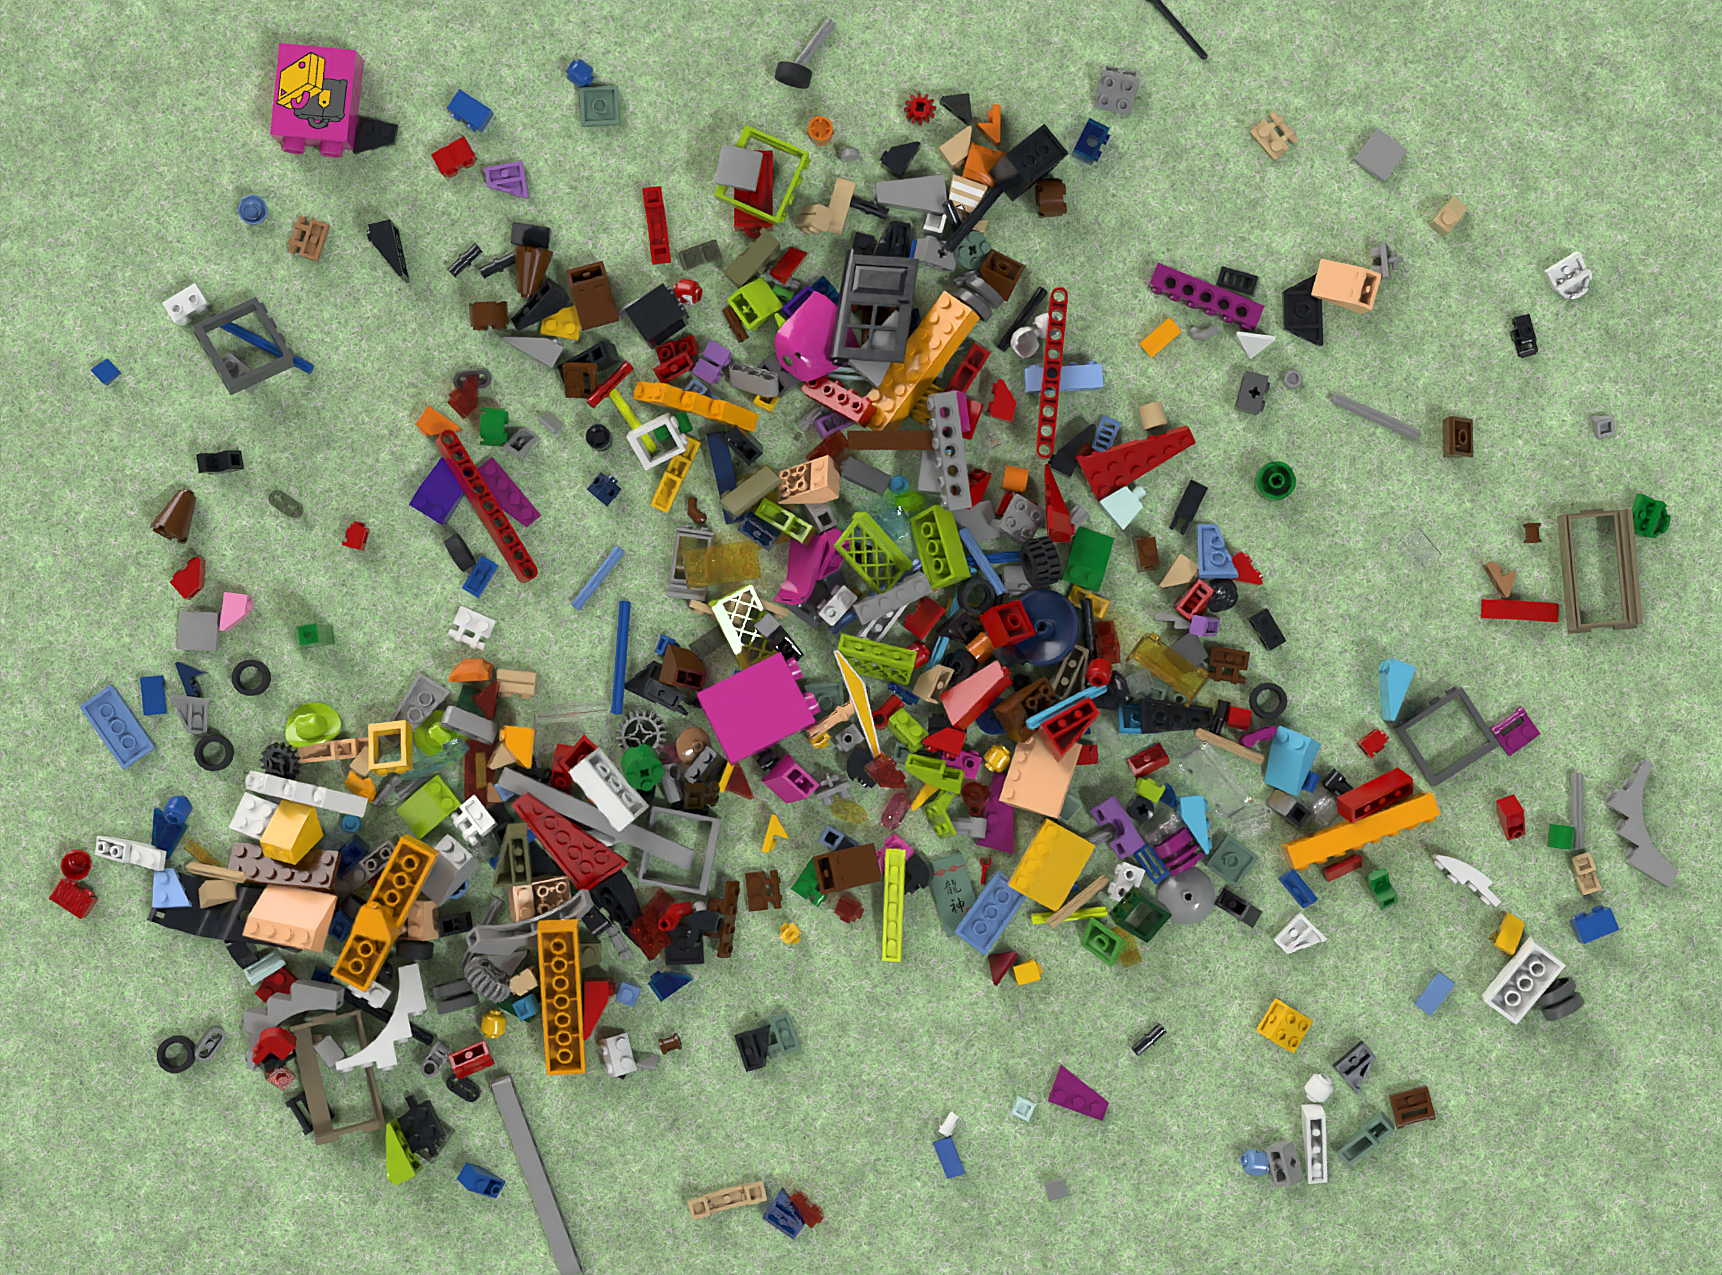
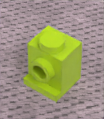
M1139 777L1134 784V788H1136L1134 792L1157 804L1166 787L1163 785L1157 787L1158 783L1150 778L1144 780Z

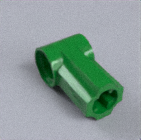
M686 412L674 415L679 423L678 429L681 433L686 434L693 430ZM666 424L653 430L658 442L673 437Z

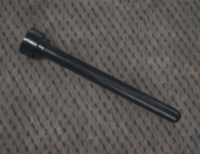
M1148 0L1158 8L1202 60H1206L1208 57L1207 53L1161 0Z

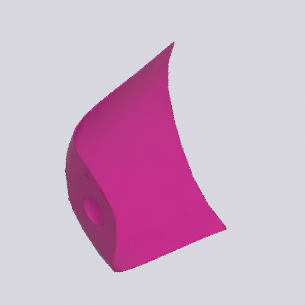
M816 291L784 323L774 340L779 364L790 374L802 381L817 379L842 367L835 366L829 361L837 306L826 296ZM848 328L845 347L859 348L855 333L852 328ZM796 352L800 353V358H797L795 354ZM786 355L791 359V366L785 364L783 356Z
M814 534L808 546H805L791 537L787 577L780 586V590L773 598V601L796 605L805 602L810 597L827 544L826 538ZM822 538H823V543H822L821 550H820V553H819L821 541H822ZM780 599H789L792 601H783Z

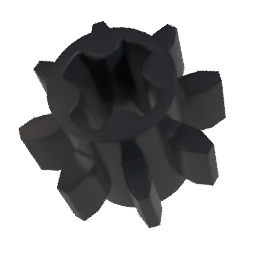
M770 748L768 751L765 749L757 753L759 758L756 762L764 771L768 768L771 771L780 759Z

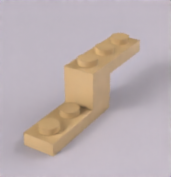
M742 593L740 600L749 603L751 596ZM691 599L689 607L693 608L692 612L700 615L706 612L711 614V619L716 620L709 605ZM759 599L764 611L773 612L772 616L782 620L784 616L788 618L790 610ZM735 601L731 602L728 611H733ZM739 603L736 613L745 615L748 605ZM734 616L732 625L739 628L744 618Z

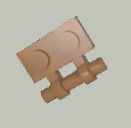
M299 216L298 221L294 224L293 228L295 230L292 239H289L287 252L295 254L296 249L301 248L299 252L301 257L319 262L330 225L310 219L307 226L305 225L307 218ZM302 231L306 232L303 242L299 241Z

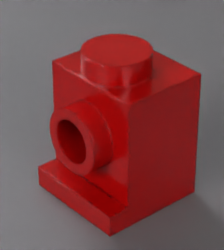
M354 521L347 528L345 534L347 541H342V545L364 551L370 529L365 528V523Z
M1374 729L1359 740L1357 745L1368 758L1375 757L1374 752L1377 754L1385 748L1384 744L1388 742L1389 737L1383 730Z

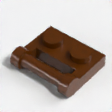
M563 362L566 398H588L597 390V364ZM584 372L589 374L590 389H585Z
M1427 1086L1389 1095L1397 1129L1428 1119L1429 1121L1436 1120ZM1426 1107V1112L1404 1118L1401 1116L1402 1113Z

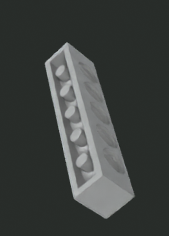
M956 391L928 395L927 408L931 414L929 425L930 429L933 430L932 446L934 450L936 449L935 466L939 472L937 483L942 493L940 504L944 511L971 508L972 504ZM941 408H944L946 411L944 418L940 416ZM944 427L949 432L947 437H944L942 433ZM947 446L951 449L949 457L945 454ZM949 466H952L954 469L952 476L948 474ZM952 485H954L957 490L955 495H952L950 492V488Z

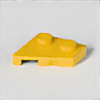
M571 306L561 309L558 313L543 319L540 334L579 341L581 324L576 307Z

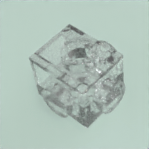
M491 831L484 837L476 833L475 837L478 842L475 845L469 843L468 852L475 859L477 858L479 862L483 859L487 861L495 855L494 851L498 849L499 844Z

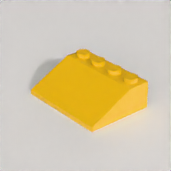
M1045 817L1007 884L1023 895L1057 912L1096 845Z

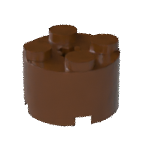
M1059 177L1037 179L1035 181L1037 183L1035 185L1036 206L1040 207V211L1037 212L1038 218L1058 217L1067 214V205L1063 200V195H1066V185L1063 183V180Z
M496 301L469 303L470 327H473V330L486 331L489 326L496 330L507 329V325H509L507 301H501V303H496Z

